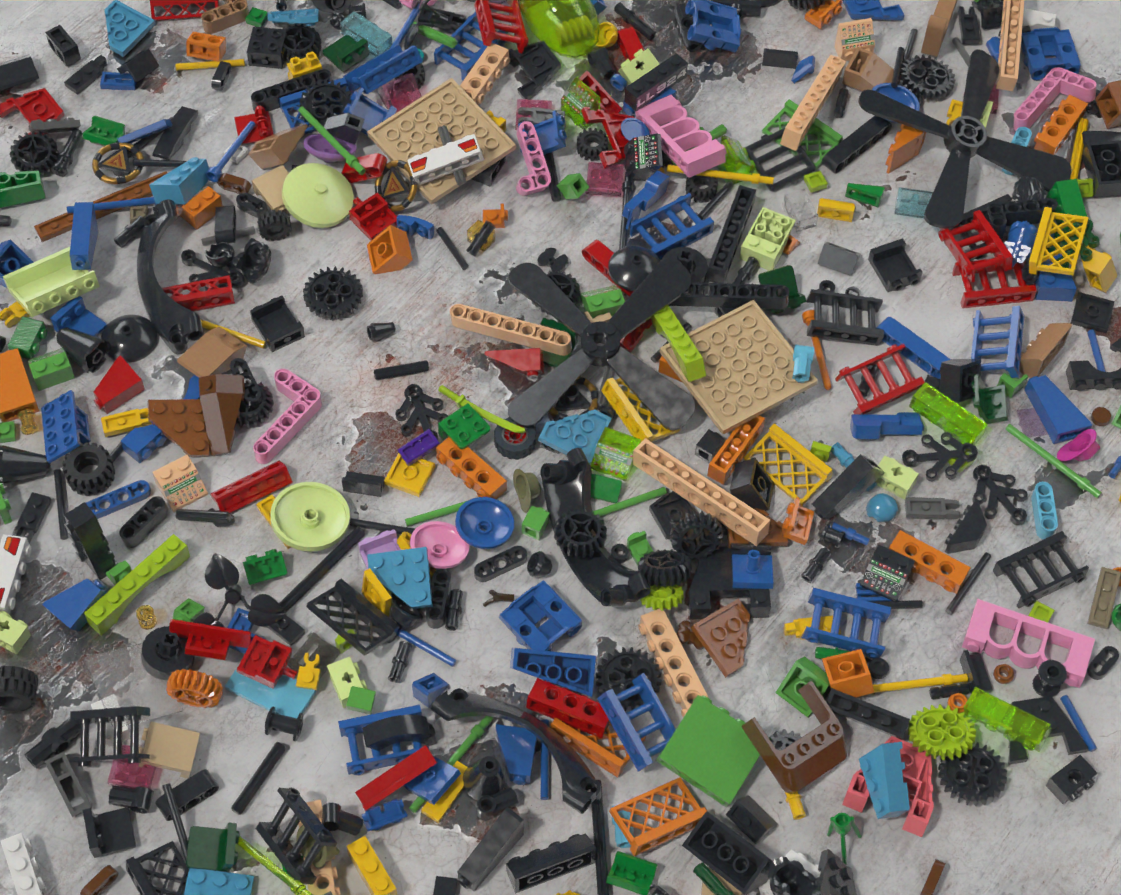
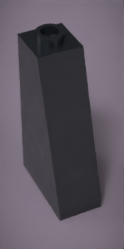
M860 454L812 503L815 507L814 512L821 519L831 520L885 472L872 459Z
M505 808L457 871L458 882L465 889L470 888L475 892L524 835V819L510 808Z

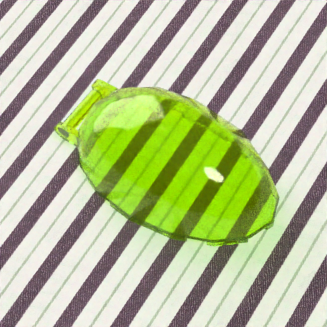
M519 0L521 14L530 31L539 41H544L550 50L552 49L560 56L576 59L577 57L587 55L599 42L600 25L596 9L591 0Z

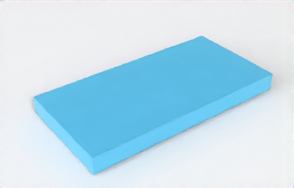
M236 670L225 685L226 690L268 711L271 707H275L276 714L297 718L299 713L305 711L317 692L316 690L297 688V678L293 680L285 675L278 680L274 689L237 673Z

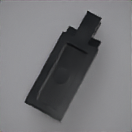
M100 55L94 61L88 62L64 82L65 86L76 94L81 93L102 75L103 68L108 65L106 58Z

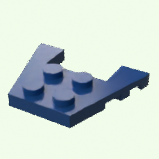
M842 0L851 19L904 20V13L899 4L883 8L879 0Z

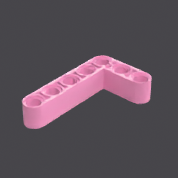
M1053 68L1015 111L1014 130L1016 131L1020 127L1030 129L1059 93L1067 96L1070 94L1084 102H1092L1096 98V82L1063 68Z
M279 369L275 372V384L277 390L293 400L294 403L255 442L253 446L256 461L260 464L269 463L322 407L319 390L287 369Z

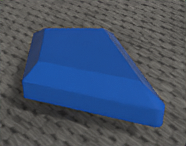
M813 55L799 61L791 80L793 83H796L807 73L812 74L814 72L815 57Z

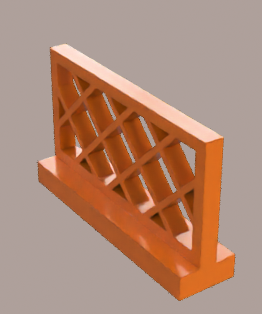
M557 718L551 723L550 727L576 752L617 778L631 759L623 745L613 746L611 738H617L618 735L617 733H610L609 727H607L606 734L602 738L608 739L609 746L602 747L597 742V740L601 739L594 735L584 736L579 729L569 726ZM646 736L641 738L642 743L645 741ZM625 750L626 757L622 760L615 755V751Z
M681 777L614 806L609 810L631 845L630 851L633 856H637L693 830L707 811L705 807L701 808ZM678 785L682 791V796L670 793L671 788ZM657 794L665 796L664 804L653 801V796ZM668 798L680 801L679 808L667 805ZM639 802L648 804L647 812L635 809L636 804ZM683 802L690 804L694 810L691 812L681 810ZM651 806L663 809L661 816L649 813ZM621 810L630 812L629 820L621 818L618 812ZM665 810L676 813V819L664 818ZM633 814L645 817L644 824L633 822ZM648 818L659 821V826L656 828L646 826ZM630 826L641 829V835L633 837L629 831Z

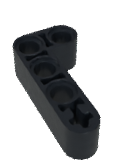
M1052 198L991 203L987 207L986 219L999 238L1002 239L1005 236L1006 226H1011L1016 221L1038 224L1041 221L1044 207L1052 208V212L1057 213L1058 202Z

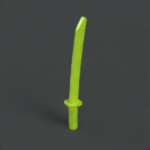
M444 385L439 387L438 391L455 401L458 408L469 403L482 418L514 433L526 432L524 428L508 422L466 400L463 394L458 396Z

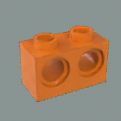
M193 31L186 40L187 56L220 62L226 53V37Z

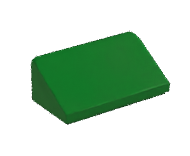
M592 474L591 498L618 503L622 481Z

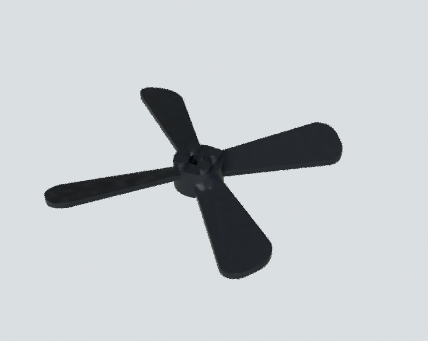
M980 49L974 50L970 55L961 116L956 118L951 126L874 90H863L859 96V106L869 114L944 138L945 147L950 154L924 211L925 221L934 227L950 229L958 226L962 221L970 158L976 154L1019 177L1031 176L1038 179L1042 183L1044 190L1048 192L1057 181L1069 180L1071 176V165L1061 156L987 136L986 129L980 122V118L1000 70L996 60Z
M674 258L661 260L608 322L599 321L594 323L587 319L536 264L522 263L510 271L509 282L513 288L581 337V349L509 404L508 416L513 422L521 427H532L538 424L590 365L597 367L609 365L664 428L678 430L692 418L695 411L693 397L620 346V340L689 290L691 276L681 262ZM602 343L604 346H598L597 344Z

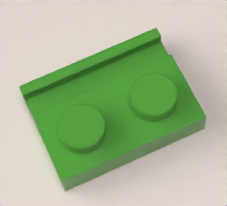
M0 483V514L4 523L8 524L12 522L8 511L12 508L8 498L4 499L3 494H6L3 484Z

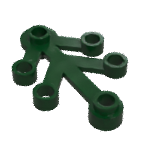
M1088 219L1085 236L1088 239L1089 247L1096 248L1100 245L1099 237L1094 236L1092 233L1093 222ZM1076 222L1074 227L1077 228L1083 225V223ZM1070 228L1061 229L1064 233L1071 231ZM1058 232L1054 233L1055 239L1061 236ZM1075 234L1073 237H1070L1069 239L1073 242L1079 238ZM1062 240L1057 244L1060 247H1063L1068 243L1065 240ZM1082 243L1080 250L1081 259L1089 261L1092 259V251L1087 249L1085 244ZM1054 246L1047 248L1048 252L1057 250ZM1070 248L1065 252L1069 256L1073 254L1074 250ZM1062 256V257L1058 258L1056 261H1059V260L1063 259L1064 257ZM1069 262L1061 265L1063 268H1070Z

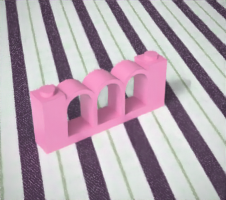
M672 95L647 104L638 111H635L636 119L641 120L648 127L650 135L661 134V149L689 178L726 162L725 154L727 152L725 146L716 139L712 140L709 132L700 130L699 122L694 118L687 117L686 109Z
M977 599L962 648L980 654L983 650L988 656L996 659L1009 656L1016 666L1026 669L1033 668L1034 666H1037V669H1039L1040 664L1048 660L1044 654L1046 642L1067 648L1066 660L1062 663L1067 671V678L1064 683L1080 688L1086 675L1095 639ZM991 623L1014 630L1009 644L1000 645L990 638L989 630ZM1019 632L1041 639L1037 653L1026 654L1018 648L1017 638Z

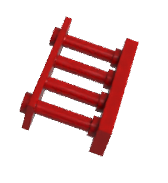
M476 0L474 7L483 44L490 46L495 39L517 44L518 52L522 53L524 47L528 45L529 38L526 35L518 0H513L511 7L489 2V0ZM492 10L509 13V15L492 12ZM493 19L511 23V25L494 22ZM495 29L514 33V36L499 33Z
M980 210L973 212L971 223L950 230L940 228L938 232L940 240L944 241L962 268L964 276L968 277L971 283L975 282L976 271L997 264L1001 265L1004 271L1012 269L1013 256ZM973 229L979 233L960 241H956L953 237ZM980 241L985 242L987 245L966 253L962 250V247ZM987 253H993L995 258L974 265L969 260Z
M989 259L975 260V261H970V262L972 263V265H974V264H977V263H980V262H983V261H986V260H989ZM956 262L952 275H961L966 291L963 293L960 302L962 309L1033 301L1037 292L1036 286L1026 285L1025 280L1022 279V269L1025 262L1016 263L1011 269L1015 272L1019 285L1017 287L1008 286L1004 269L1001 265L997 264L976 271L975 274L979 273L983 290L973 291L969 278L964 276L962 268ZM987 272H997L1001 288H990Z
M894 344L887 348L885 353L852 368L847 366L839 371L840 374L835 378L836 382L845 378L858 402V407L853 411L854 414H866L919 389L925 384L922 376L917 379L911 376L899 353L905 348L904 344L900 346ZM893 357L905 379L904 385H896L883 360ZM877 364L889 386V392L885 394L880 392L868 370V367ZM861 371L874 395L870 401L864 399L852 377L853 374Z

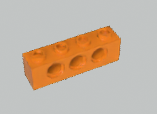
M1070 94L1066 100L1063 99L1058 106V111L1055 110L1052 113L1050 122L1046 121L1042 133L1038 132L1036 135L1034 149L1056 155L1078 124L1079 119L1084 116L1088 103Z
M759 415L733 430L709 463L708 477L722 485L726 483L734 471L735 464L741 462L762 433L765 418Z
M449 437L436 447V458L439 463L450 468L451 473L455 477L459 476L469 489L472 488L476 491L478 497L497 499L507 491V480L469 447L462 450Z
M901 530L889 547L890 550L915 560L913 573H918L929 582H935L946 591L955 594L960 590L971 568Z

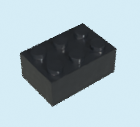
M1121 140L1086 143L1082 159L1088 178L1093 179L1094 198L1121 196Z

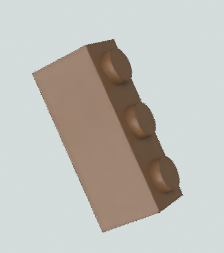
M1049 323L1045 329L1041 328L1036 336L1037 339L1035 341L1031 340L1025 353L1021 352L1019 372L1023 375L1027 374L1028 378L1039 377L1065 345L1072 324Z

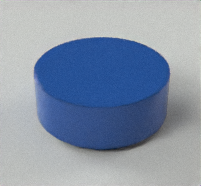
M614 74L610 79V83L617 90L623 91L627 86V81L619 74Z

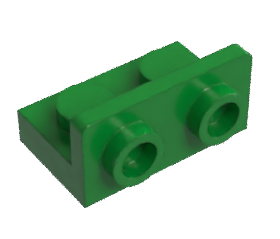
M276 549L266 551L265 556L258 557L257 554L245 557L246 561L242 562L249 585L288 574L282 552H277Z

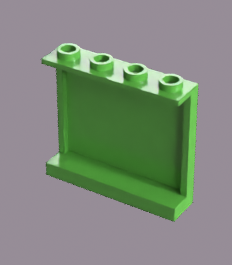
M697 695L655 761L727 807L731 804L760 754L741 727L745 724L744 721L738 718L734 719L726 709L713 705L712 700L708 697Z

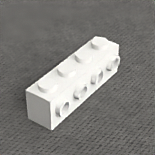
M22 833L1 840L17 895H44L42 889H45L42 877L37 875L36 870L39 869L36 858L31 857L30 851L33 848L29 838L25 839Z

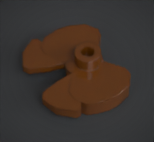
M686 620L679 623L676 635L681 644H693L696 649H703L704 646L694 632L691 631L690 622Z

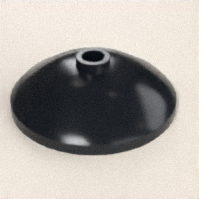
M628 246L617 250L611 256L608 272L611 279L618 286L626 290L635 291L661 260L654 252L647 248Z
M129 314L117 317L108 323L102 332L101 338L107 340L110 344V352H106L107 356L116 360L121 355L127 363H131L147 357L154 350L158 336L150 320L140 315Z

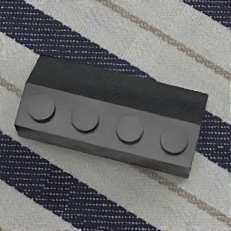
M708 811L705 812L682 844L685 849L744 895H748L759 888L769 879V867L773 860Z
M586 833L582 835L575 834L564 842L556 841L543 850L535 849L529 852L527 856H517L510 859L506 863V872L515 894L595 864L596 847Z

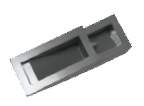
M62 752L44 761L71 816L74 817L82 813L83 809L91 808L65 753Z

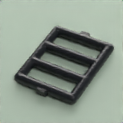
M785 128L769 136L765 134L761 136V140L743 149L760 176L770 177L802 160L806 164L807 168L776 183L766 184L771 192L790 183L793 185L804 175L816 170V166L801 145L796 151L798 155L766 171L763 169L762 163L790 150V148L780 146L758 158L754 156L752 151L781 138Z

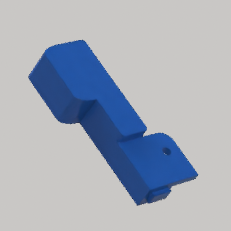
M657 170L647 179L645 187L625 204L622 216L628 219L627 230L634 220L639 219L641 210L646 211L666 193L670 176Z
M899 412L897 415L852 414L850 430L855 439H879L880 434L922 435L924 425L919 412Z

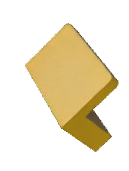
M820 198L816 217L852 222L855 204Z

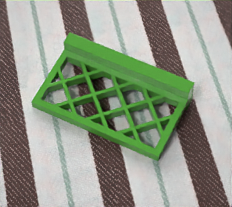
M788 99L784 103L785 107L762 129V133L769 136L773 134L769 131L772 127H779V130H781V126H787L789 121L781 122L780 118L784 114L792 118L799 105ZM816 118L805 136V141H802L800 145H806V154L808 156H820V159L814 163L817 170L822 164L821 161L825 154L843 141V136ZM815 134L818 140L808 141L807 135ZM782 137L775 140L777 144L783 146L780 144ZM828 143L832 146L829 150H821V144ZM818 144L819 151H809L808 145ZM788 150L794 156L798 155L795 150Z

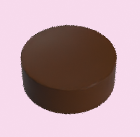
M1104 407L1095 408L1091 414V421L1097 426H1106L1111 419L1110 411Z

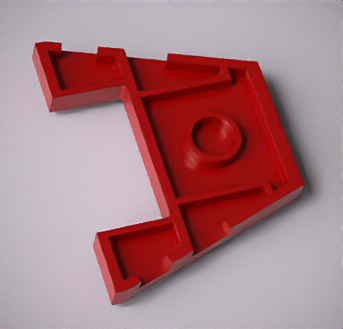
M45 88L25 93L23 97L16 99L13 97L8 98L6 102L0 103L1 118L18 109L29 124L37 119H41L43 122H46L48 119L60 121L65 115L64 111Z
M583 107L581 112L586 124L602 123L613 150L602 151L599 154L604 169L624 160V147L629 141L622 134L621 124L625 119L634 117L614 112L613 114H608L604 110L597 109V111L590 110V107Z

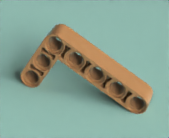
M223 0L225 2L224 5L204 12L201 16L204 31L208 34H214L245 22V18L249 14L247 1Z
M957 0L938 1L934 15H930L921 53L938 57Z

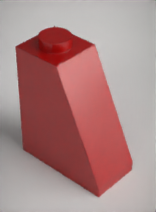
M121 355L117 357L93 391L95 405L99 410L103 409L106 414L145 390L142 379Z

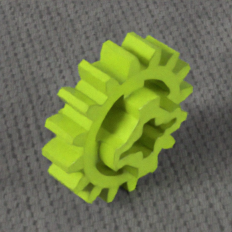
M654 585L650 586L651 593L640 599L641 604L646 605V608L652 607V610L660 608L663 611L664 608L670 610L672 607H678V604H682L684 595L682 587H678V585H673V587H657Z

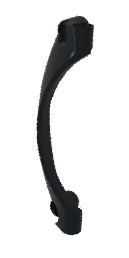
M167 199L154 206V214H150L144 219V227L137 254V281L141 299L150 321L164 343L174 354L179 355L187 351L189 340H199L204 335L200 316L171 299L163 291L154 274V255L158 242L166 229L178 218L175 202Z
M582 448L570 450L567 453L568 460H559L557 464L544 463L541 467L540 475L553 531L558 518H561L563 513L567 514L569 509L572 512H575L576 508L579 511L585 508L588 513L592 511V469ZM566 529L565 533L569 537L571 535L570 530ZM592 529L590 533L591 536L594 538L596 534ZM605 546L600 548L598 553L594 552L592 557L586 554L585 558L582 555H578L575 558V554L568 556L567 551L562 552L579 581L603 606H623L626 602H636L651 593V588L643 572L621 565L610 555Z
M455 689L450 694L446 691L439 695L432 703L431 711L446 721L469 716H490L505 719L524 727L538 737L552 754L561 775L563 802L580 814H583L590 804L594 805L601 800L600 783L595 779L582 758L557 732L538 718L510 704L486 696L468 693L463 689ZM590 789H595L597 792H587V791L590 790Z

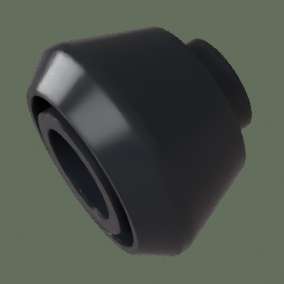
M542 551L533 553L527 564L529 575L532 577L548 575L552 570L551 559Z

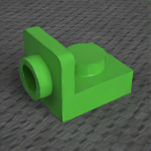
M15 422L0 423V443L16 441Z
M645 531L635 532L627 538V548L637 566L639 565L640 558L644 557V554H649L653 551L646 539L647 534Z
M188 598L174 609L173 619L193 622L198 615L204 613L205 607Z

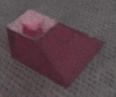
M413 73L394 78L377 88L387 110L392 105L397 108L396 113L422 97Z

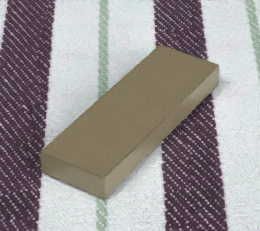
M1101 567L1087 624L1108 629L1121 572Z

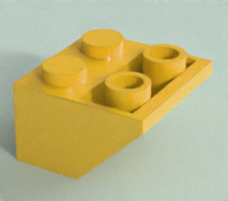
M1087 246L1086 248L1092 251V259L1089 261L1082 260L1089 284L1091 287L1106 293L1118 276L1112 257L1108 253H1101Z

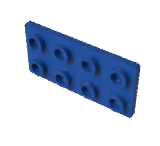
M72 390L42 406L45 453L48 463L79 447L80 442L83 445L84 443L91 442L88 415L75 404V395Z

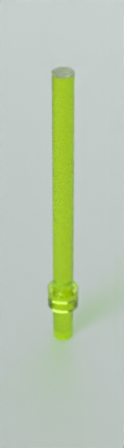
M239 836L237 845L288 885L291 892L295 895H313L301 881L294 880L264 854Z

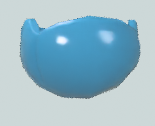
M876 494L866 505L867 515L875 518L877 522H889L895 518L898 512L897 502L888 494Z

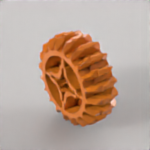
M181 669L172 672L166 685L167 694L172 699H176L177 702L184 703V705L212 708L218 705L223 693L222 684L218 682V679L213 678L212 675L191 669Z

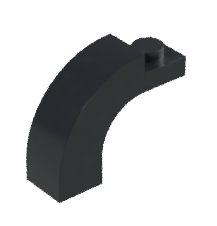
M422 715L392 716L375 721L362 728L366 747L377 751L392 744L405 741H415L428 746L436 744L435 729L432 724L427 722V717Z

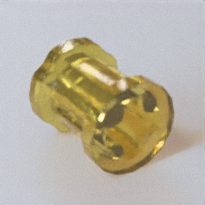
M31 409L18 413V418L22 424L21 432L25 435L34 434L39 429L34 419L36 416L35 412Z
M149 605L140 606L136 610V617L139 620L140 627L145 630L154 628L157 624L154 609Z

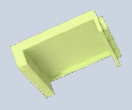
M70 247L3 276L9 293L31 317L100 287L94 270L90 272L88 270H72Z

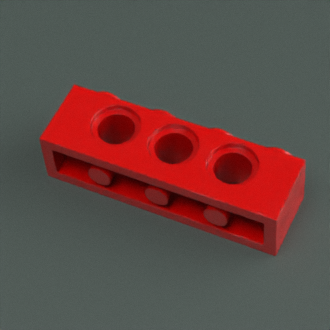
M539 678L536 679L527 698L526 708L552 719L557 718L569 726L601 739L610 723L600 703L591 700L587 696L576 694L567 688H561Z

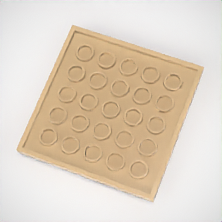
M450 78L367 131L371 140L391 161L402 160L407 163V160L415 155H421L429 152L431 149L443 146L438 127L447 126L452 142L460 140L467 135L475 134L484 160L462 169L466 182L516 150V144L453 78ZM397 167L410 181L409 173L405 169ZM452 172L417 186V189L432 205L458 188L459 185H457Z
M754 300L688 333V336L703 357L706 371L705 377L688 382L682 373L670 344L668 343L660 347L661 355L722 435L814 387L818 383L817 378L811 371L809 381L803 383L796 382L792 378L794 350Z

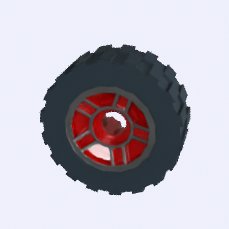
M509 417L506 418V419H504V420H506V421H508V422H511V423L517 425V424H516L515 422H513ZM497 425L494 430V445L497 448V452L511 460L523 459L530 455L536 445L535 427H522L525 429V433H514Z

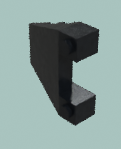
M720 546L719 550H714V555L709 554L707 559L705 557L700 558L689 590V620H699L709 616L711 610L710 598L747 597L750 618H769L771 610L769 589L733 588L732 555H730V550H738V548Z

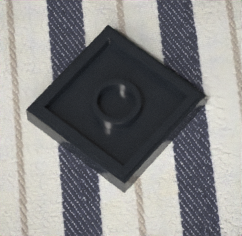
M1078 292L1070 324L1107 333L1115 301Z

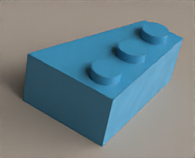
M193 157L149 184L155 203L159 204L161 201L169 199L173 200L175 204H186L209 181L206 177V172L209 169L207 160Z
M902 742L881 744L859 758L860 767L877 819L898 817L910 810L907 782L903 783L902 769H905V762H901L900 749H903Z

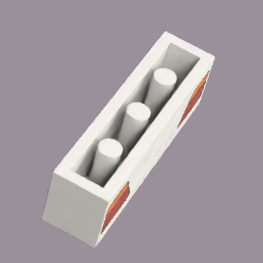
M473 134L467 135L460 140L449 142L442 147L431 149L429 152L421 155H415L407 161L412 176L419 186L484 160L476 136Z
M5 534L2 536L0 543V612L5 611L10 614V611L15 607V595L20 590L21 575L25 574L26 559L30 557L32 550L26 537Z

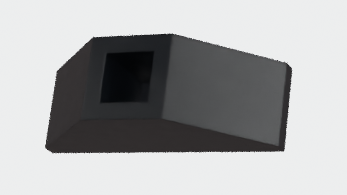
M975 500L972 506L967 505L963 512L965 517L963 520L959 519L954 526L956 530L954 534L950 533L945 541V544H947L945 552L947 554L975 549L984 535L987 523L979 501Z

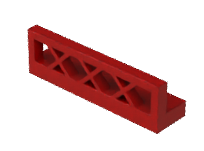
M150 0L151 17L154 20L201 17L203 13L200 12L201 10L206 12L204 7L207 3L215 2V8L219 7V0ZM191 4H196L200 7L196 14H191L187 10ZM179 5L183 11L179 15H174L170 11L173 6ZM162 6L166 12L163 16L155 17L154 7Z
M230 275L162 288L166 294H172L170 298L176 303L191 311L235 304ZM227 282L228 287H217L221 283ZM205 286L209 288L207 291L199 290L201 287ZM183 290L191 291L186 295L181 294Z
M279 460L210 493V496L216 502L219 511L231 513L293 483L286 465Z
M425 745L355 793L366 811L435 765L437 761Z

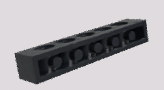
M739 185L710 260L706 280L715 283H725L755 203L756 189Z

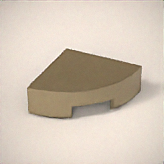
M148 206L130 207V224L139 216L145 219L149 212Z

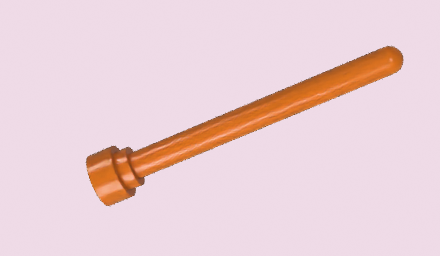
M807 310L802 313L803 322L807 326H809L811 320H814V310ZM811 337L824 388L830 390L832 386L820 339L818 337Z

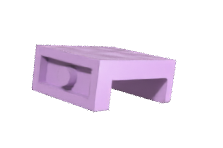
M395 530L384 531L378 536L365 538L358 543L359 553L366 569H368V554L401 550L397 544Z

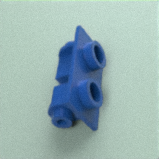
M395 799L384 803V812H381L380 807L376 806L361 814L367 831L379 830L384 825L398 823L403 818L408 817L403 808L402 799Z

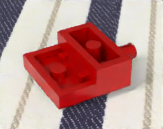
M375 193L365 201H362L359 197L353 200L356 206L349 210V218L370 240H373L388 226H397V216L389 209L388 203L378 193Z
M257 635L254 636L236 669L237 673L274 689L278 680L283 675L294 680L298 673L287 667V663L292 655V648L275 640L270 642Z

